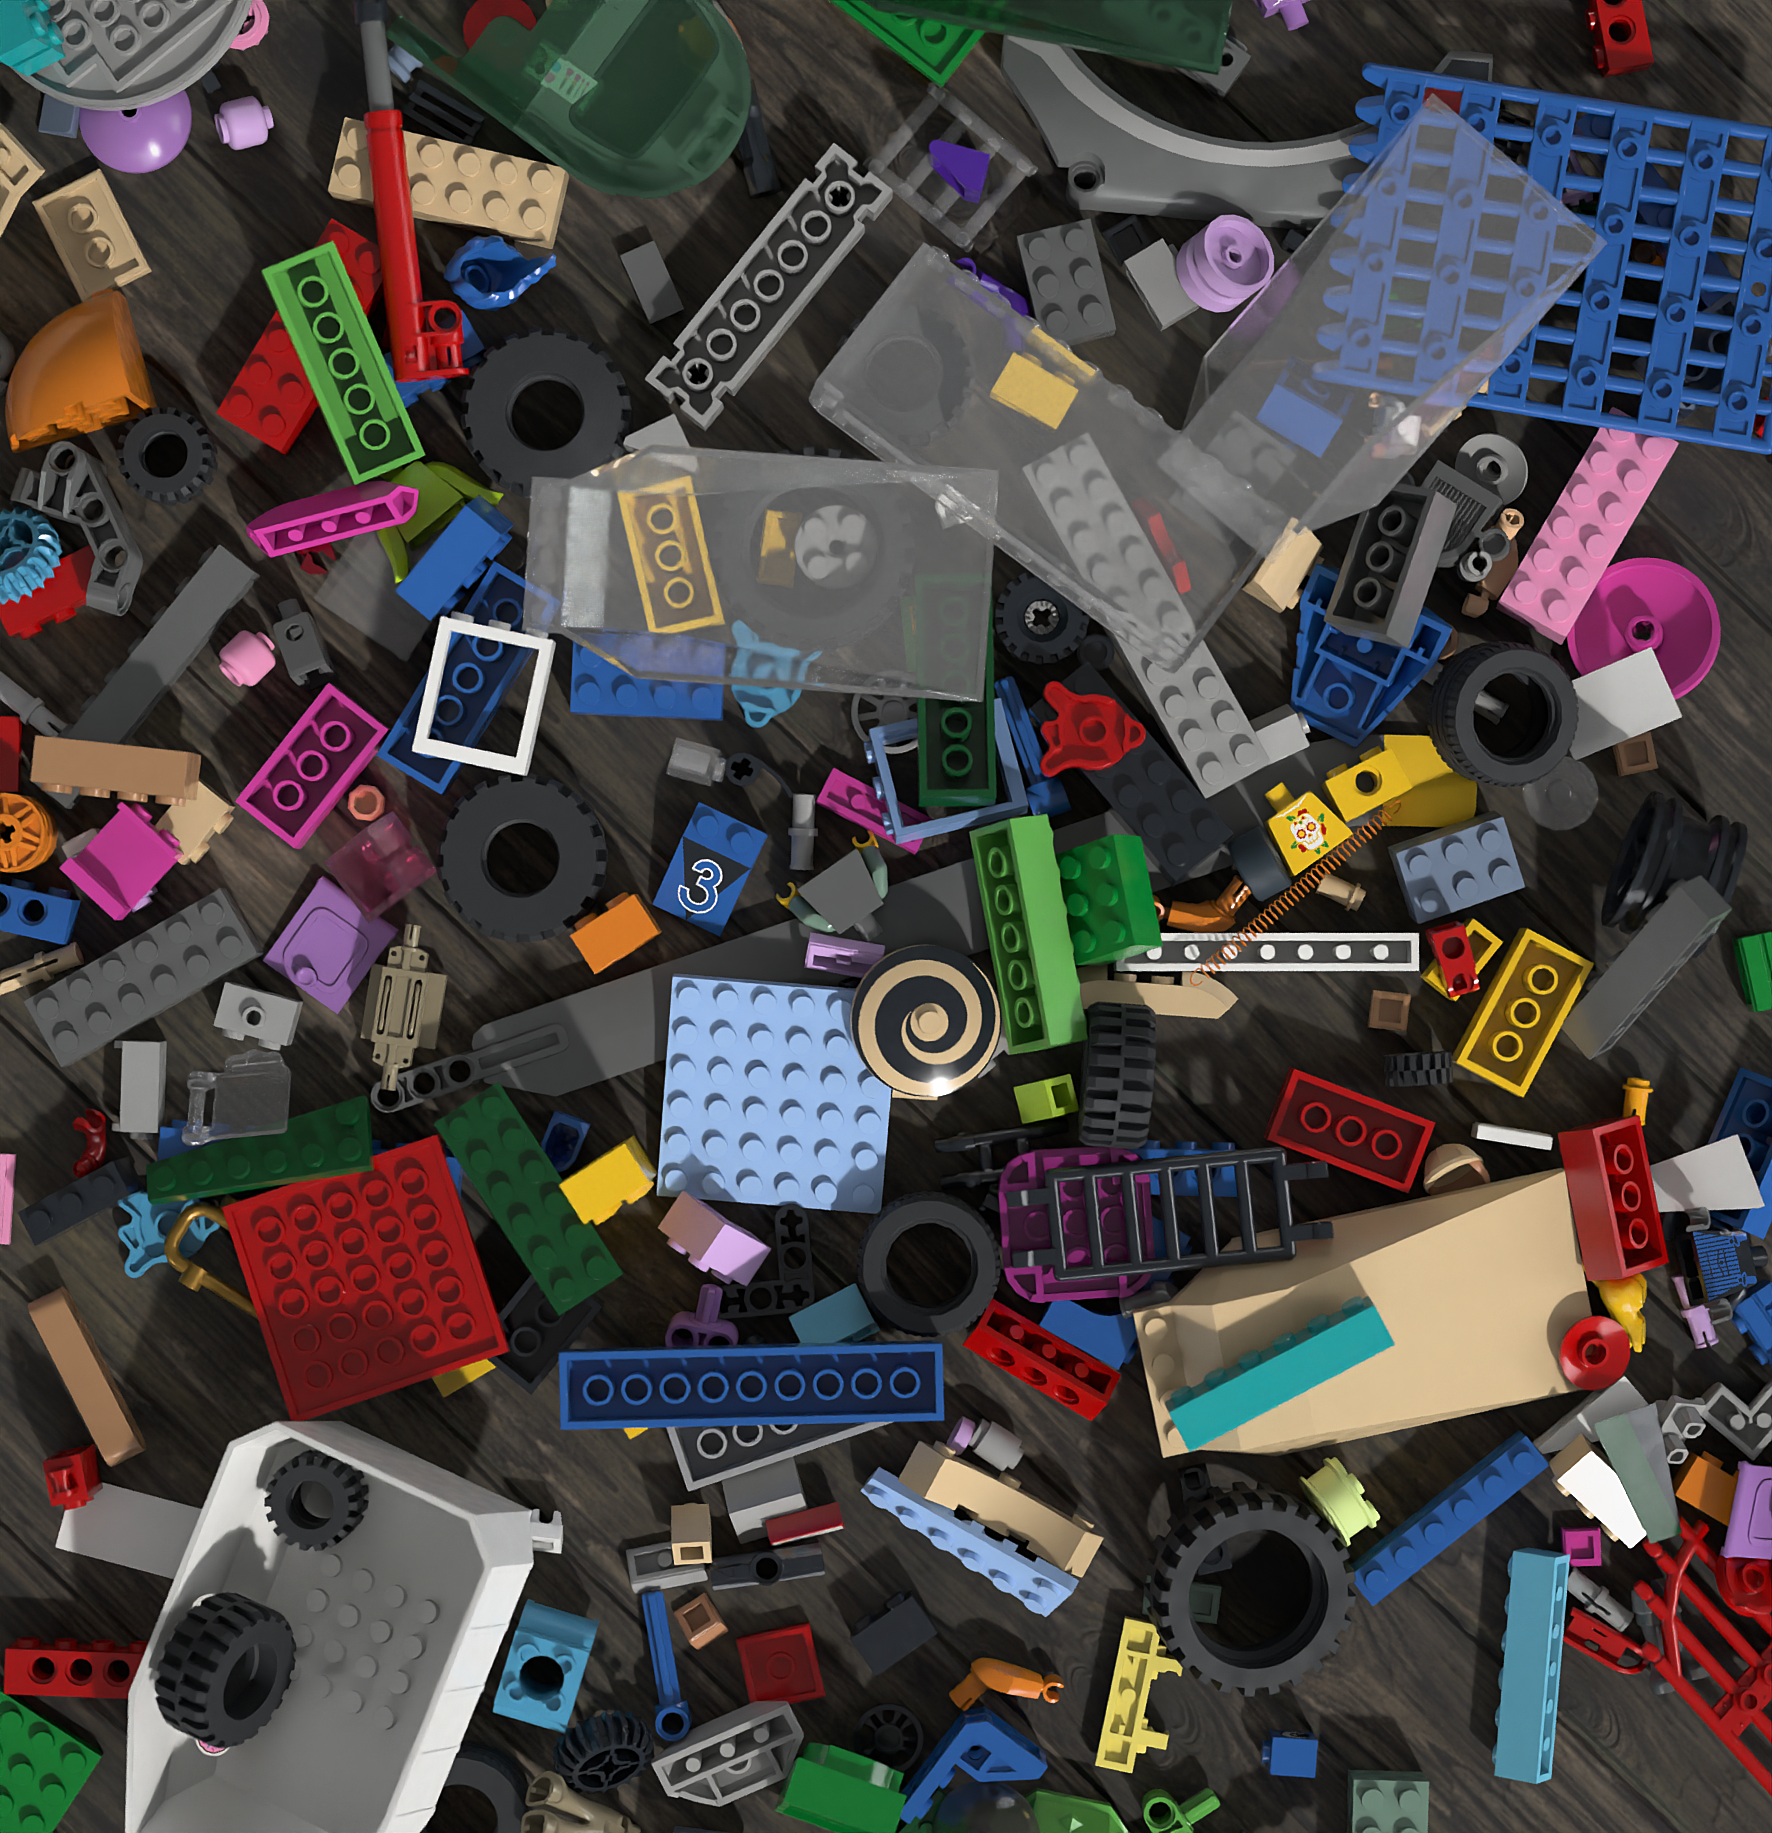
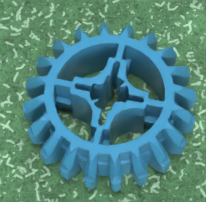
M17 506L12 513L3 508L0 514V603L3 605L9 599L18 603L24 594L32 598V591L35 588L45 589L43 581L46 578H54L52 568L61 565L58 556L63 551L59 543L58 533L41 514L38 515L31 508L24 511ZM29 539L33 540L32 544H28Z

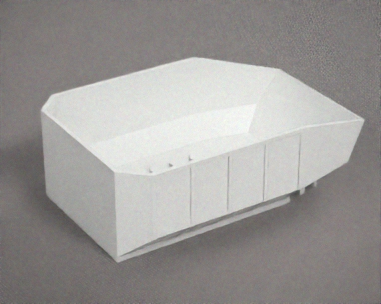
M342 1421L274 1422L229 1442L129 1691L125 1833H420L435 1811V1805L456 1753L459 1751L460 1743L480 1693L484 1689V1683L504 1633L508 1629L510 1618L528 1573L534 1564L530 1527L532 1510ZM318 1449L352 1465L351 1468L355 1473L359 1470L362 1471L365 1477L360 1480L361 1485H368L369 1493L363 1499L368 1500L369 1503L368 1508L362 1513L365 1516L362 1522L338 1544L331 1548L327 1546L321 1551H314L313 1546L309 1550L304 1551L299 1550L298 1542L292 1546L285 1543L284 1541L287 1536L284 1533L279 1536L276 1535L273 1529L277 1525L275 1521L268 1522L266 1514L271 1511V1507H264V1498L271 1494L266 1489L268 1483L275 1479L273 1475L278 1469L301 1453L308 1450L315 1452ZM303 1481L300 1496L306 1510L319 1518H331L334 1504L327 1488L315 1481ZM224 1592L238 1593L280 1612L286 1621L289 1622L294 1634L292 1637L296 1642V1651L293 1653L296 1660L295 1668L290 1673L291 1683L289 1689H285L281 1698L283 1702L279 1709L273 1711L271 1714L272 1719L268 1724L261 1726L258 1729L259 1733L251 1739L244 1740V1743L230 1747L221 1755L210 1756L204 1754L198 1748L195 1738L174 1729L163 1719L156 1702L158 1695L155 1691V1680L159 1677L157 1666L159 1660L163 1659L165 1653L163 1648L167 1640H171L175 1633L173 1629L179 1621L185 1620L187 1617L186 1613L193 1606H200L203 1599Z

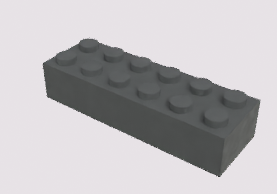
M220 888L25 1000L24 1004L60 1066H70L263 955L264 951L228 889Z

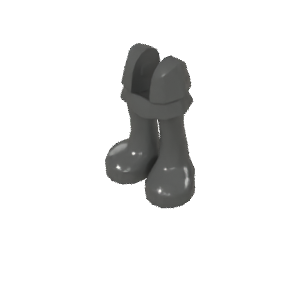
M1663 1577L1652 1580L1650 1583L1653 1593L1657 1594L1662 1600L1666 1579ZM1633 1589L1631 1590L1633 1613L1636 1614L1635 1624L1641 1627L1645 1641L1653 1643L1660 1650V1654L1664 1655L1662 1634L1659 1624H1661L1660 1619L1646 1605V1601L1642 1600ZM1677 1604L1676 1616L1682 1621V1609ZM1678 1640L1683 1677L1687 1681L1710 1676ZM1650 1661L1649 1685L1652 1694L1660 1695L1676 1691L1653 1666V1662Z

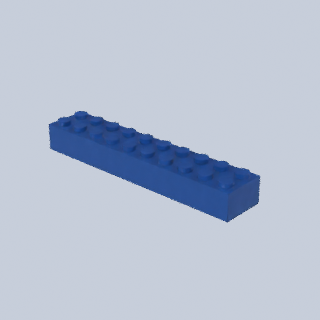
M942 1340L562 1349L559 1352L561 1430L944 1421Z

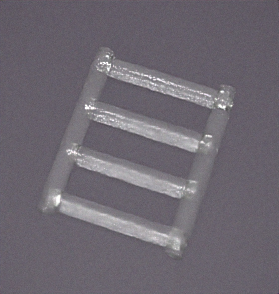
M931 81L926 89L928 95L874 158L871 155L864 161L863 166L889 186L897 196L953 243L968 253L975 243L972 239L1025 176L1031 177L1037 172L1038 167L944 87L940 88ZM939 104L956 117L955 121L939 140L955 144L969 128L985 141L978 151L990 154L989 161L998 152L1014 166L962 229L945 216V213L960 197L950 185L933 205L916 192L917 188L933 171L928 162L929 152L905 181L887 167Z

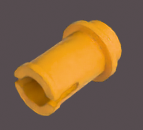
M1636 1077L1627 1078V1084L1622 1086L1623 1089H1626L1622 1117L1632 1116L1633 1109H1636V1115L1640 1116L1641 1125H1645L1648 1093L1653 1092V1088L1649 1087L1650 1080Z

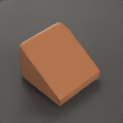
M703 1593L674 1612L689 1643L697 1650L702 1649L729 1630L706 1593Z

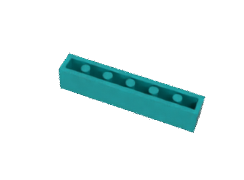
M1369 1295L1364 1298L1360 1296L1351 1298L1344 1302L1340 1307L1341 1310L1330 1316L1326 1314L1319 1315L1306 1324L1307 1328L1295 1334L1288 1332L1280 1335L1273 1340L1271 1347L1261 1352L1258 1350L1250 1351L1238 1359V1364L1229 1369H1216L1204 1377V1382L1192 1388L1184 1386L1174 1391L1170 1395V1399L1164 1403L1189 1452L1394 1346L1395 1343Z

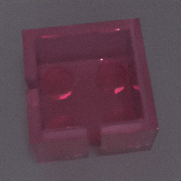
M393 811L363 829L324 862L368 923L396 906L437 873V870L418 844L412 847L409 843L413 838Z

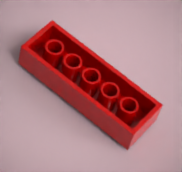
M331 218L314 248L331 241L334 242L367 321H369L384 295L379 247ZM276 311L216 414L288 457L316 410L318 403L279 313Z

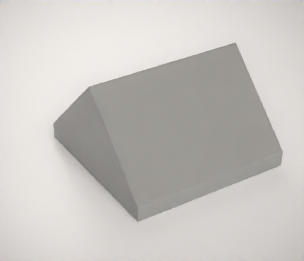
M675 414L625 437L623 445L628 453L699 477L700 467Z
M794 1456L722 1480L729 1516L740 1544L767 1537L768 1532L765 1521L809 1509Z

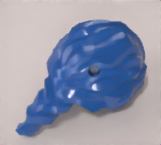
M478 235L470 239L465 246L456 250L454 257L446 266L444 278L450 282L453 292L470 306L476 309L497 311L499 308L517 301L519 296L531 284L539 281L549 269L555 267L556 256L553 253H549L546 257L540 256L529 261L516 248L507 245L502 237L494 235L481 237Z

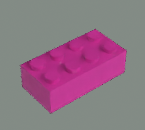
M328 683L235 802L294 849H301L379 751L391 729L338 687Z

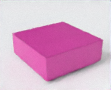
M1598 1526L1560 1527L1561 1553L1570 1554L1569 1567L1601 1565V1538Z

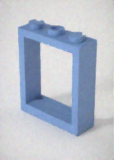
M1001 698L994 699L995 753L1008 802L904 827L883 746L917 738V718L869 729V741L863 742L868 764L875 763L878 777L872 778L877 800L883 798L885 800L887 812L881 814L886 835L893 834L895 844L1027 813L1029 804Z

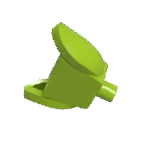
M416 460L406 469L399 466L380 474L385 482L407 485L419 490L415 515L405 523L376 530L393 567L395 583L405 580L411 572V559L408 547L414 552L454 519L465 507V501L469 503L478 495H481L492 506L496 507L503 493L487 488L463 471L443 462L432 461L424 465L421 461Z

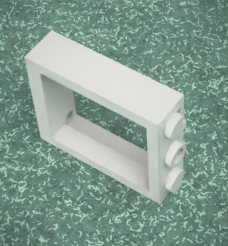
M452 612L451 618L441 616L412 751L527 776L556 642L548 639L549 632L526 628L525 634L510 631L511 624L489 620L488 626L474 624V616ZM452 632L539 650L516 757L429 739Z

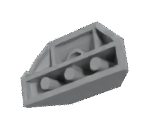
M755 1701L689 1730L682 1739L675 1741L655 1757L651 1764L668 1796L676 1798L680 1796L691 1801L720 1807L787 1778L804 1733L788 1701Z

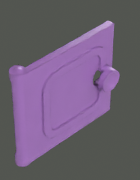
M322 876L317 880L315 888L263 961L336 1014H339L390 940L392 941L397 937L399 930Z
M1739 1461L1737 1469L1740 1471L1725 1546L1721 1547L1720 1555L1726 1558L1772 1559V1466L1752 1465L1747 1461Z

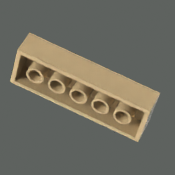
M345 117L328 192L336 200L374 208L366 143L367 130H365L364 121ZM403 131L414 218L553 249L569 180L566 168Z

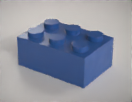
M478 495L465 505L395 592L429 621L438 614L445 617L465 596V593L460 589L463 586L468 589L489 567L484 560L487 557L492 560L512 539V536L507 532L514 523L481 495Z

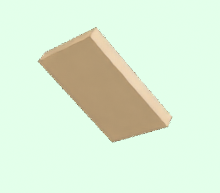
M97 169L32 202L82 302L91 299V295L95 292L106 289L116 290L152 272L102 170Z

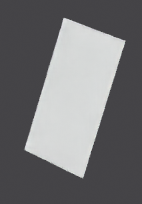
M1652 647L1572 680L1574 684L1573 689L1576 690L1575 698L1578 699L1577 707H1579V713H1577V716H1579V720L1577 722V731L1574 733L1575 739L1572 741V746L1569 750L1575 761L1682 717Z
M103 1482V1489L93 1495L94 1500L86 1502V1506L65 1510L56 1548L175 1579L202 1512L200 1508Z

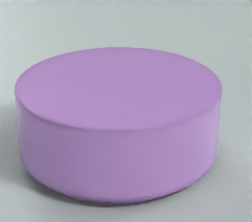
M964 1416L959 1419L946 1445L956 1451V1456L961 1455L965 1450L976 1427L975 1422Z

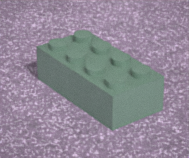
M1348 1770L1346 1833H1428L1429 1781L1425 1774L1412 1771Z

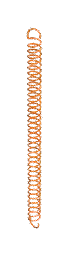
M1396 801L1390 806H1384L1383 811L1379 810L1378 815H1373V820L1368 819V824H1363L1362 828L1357 829V833L1354 832L1352 837L1347 838V842L1343 841L1342 846H1337V851L1333 850L1331 855L1326 856V860L1322 859L1321 864H1316V869L1312 868L1311 873H1306V878L1301 877L1300 882H1295V887L1291 886L1290 891H1285V896L1280 895V900H1275L1274 905L1270 904L1269 909H1264V914L1259 913V918H1254L1253 923L1249 922L1248 927H1243V932L1239 931L1238 937L1233 936L1232 941H1227V946L1222 945V950H1217V955L1212 954L1211 959H1206V964L1201 963V968L1196 969L1191 974V984L1198 986L1203 982L1201 981L1198 984L1192 982V975L1197 970H1201L1210 979L1202 965L1207 966L1215 974V971L1209 966L1208 960L1213 962L1220 970V966L1214 961L1213 956L1218 957L1222 964L1226 965L1224 960L1220 958L1218 951L1222 952L1228 960H1231L1223 947H1227L1236 956V953L1230 948L1229 942L1233 943L1241 951L1234 938L1239 939L1247 947L1246 943L1240 938L1239 933L1245 935L1248 941L1252 942L1251 938L1246 935L1245 928L1257 938V935L1251 930L1250 924L1254 925L1262 933V930L1256 925L1255 919L1259 920L1268 929L1267 925L1260 918V915H1263L1270 924H1273L1272 920L1266 915V910L1271 912L1273 917L1278 920V917L1270 908L1271 906L1275 907L1283 915V912L1277 907L1276 901L1280 902L1289 911L1288 907L1281 900V897H1284L1291 906H1294L1293 902L1287 897L1286 892L1292 894L1293 898L1299 902V899L1291 890V888L1296 889L1304 897V894L1297 888V883L1301 884L1305 891L1309 893V889L1302 883V879L1307 880L1309 885L1315 888L1313 883L1308 880L1307 874L1311 875L1320 884V881L1312 873V870H1315L1321 878L1325 879V876L1318 870V865L1323 867L1325 872L1330 875L1329 870L1323 865V861H1326L1335 870V867L1328 861V856L1332 857L1336 864L1341 866L1340 862L1333 856V852L1338 853L1340 858L1346 861L1345 857L1339 853L1338 848H1342L1351 857L1349 851L1344 848L1343 843L1348 844L1351 850L1356 852V849L1349 843L1348 839L1354 840L1355 844L1361 848V844L1354 839V834L1358 835L1364 843L1367 841L1359 834V830L1364 831L1366 836L1372 839L1371 835L1364 829V825H1367L1374 834H1377L1376 830L1370 826L1369 821H1373L1377 828L1382 830V827L1375 821L1374 817H1379L1381 822L1387 826V822L1380 817L1379 812H1383L1392 821V818L1385 812L1384 808H1390L1398 802L1400 806L1393 813L1395 814L1399 811L1401 802Z

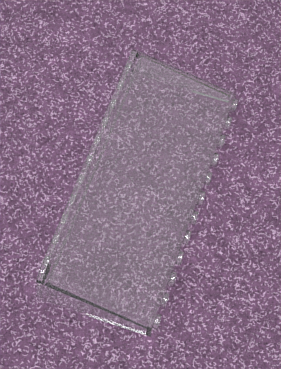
M923 243L818 377L810 394L809 402L822 416L1156 666L1166 672L1176 673L1189 659L1289 523L1291 517L1286 514L1285 508L1279 502L1270 498L1266 499L1256 492L1255 486L1243 476L1236 477L1224 468L1225 464L1219 457L1212 453H1204L1196 447L1193 439L1187 433L1181 430L1175 431L1163 422V417L1156 410L1150 407L1144 408L1133 399L1132 393L1127 388L1119 384H1112L1103 377L1102 371L1096 365L1089 361L1083 362L1072 354V349L1064 341L1058 338L1052 339L1044 333L1040 324L1032 317L1022 316L1012 309L1010 302L1004 296L996 292L991 293L980 285V280L972 272L965 269L960 270L952 264L944 251Z

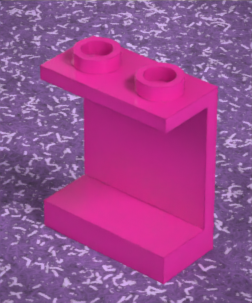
M122 801L117 806L120 811L77 857H69L60 867L74 883L114 920H123L183 856V853L177 848L180 841L166 828L163 827L159 831L149 822L153 816L138 802L131 805L129 802Z

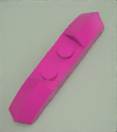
M365 482L275 507L250 522L246 526L248 537L264 554L269 557H275L405 523L416 514L419 490L411 486L392 482Z

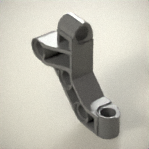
M68 441L57 442L49 449L41 473L23 467L20 468L10 497V504L24 510L31 508L38 514H45L82 526L95 555L91 569L92 574L87 586L85 605L123 616L129 609L142 569V554L106 479L107 470L105 464ZM103 504L104 510L102 515L94 520L95 509ZM125 551L123 563L116 566L115 558L120 552Z

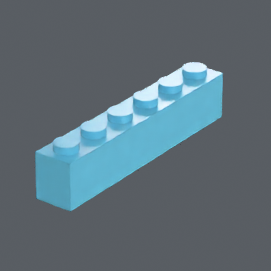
M1528 1547L1514 1550L1513 1556L1509 1560L1508 1575L1511 1578L1510 1593L1505 1600V1613L1508 1615L1507 1630L1504 1632L1501 1642L1502 1651L1505 1652L1504 1667L1501 1669L1498 1678V1685L1502 1690L1501 1703L1495 1715L1498 1738L1492 1751V1761L1495 1764L1494 1776L1533 1784L1551 1779L1570 1554Z

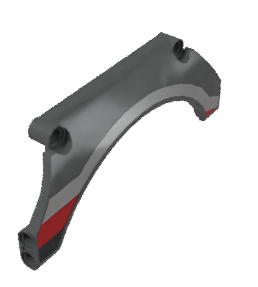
M1006 7L1000 75L1004 77L1032 118L1057 167H1069L1066 199L1072 207L1080 210L1213 221L1219 216L1234 214L1248 219L1256 226L1339 234L1342 233L1335 226L1338 215L1342 212L1365 208V203L1347 195L1343 191L1342 181L1349 174L1371 171V165L1350 154L1348 145L1355 136L1378 133V127L1364 121L1358 125L1328 135L1305 140L1274 143L1241 142L1189 131L1152 116L1131 104L1105 85L1069 46L1048 12ZM1451 50L1433 72L1492 82L1493 54ZM1425 87L1421 110L1458 116L1462 93ZM1419 125L1415 148L1451 154L1455 131ZM1412 163L1408 186L1425 188L1441 168ZM1086 183L1092 188L1084 190L1077 187L1076 184Z

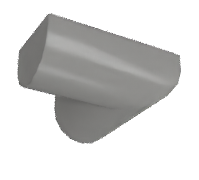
M1772 1378L1748 1406L1720 1382L1713 1384L1700 1397L1707 1405L1701 1417L1751 1460L1754 1461L1772 1440Z

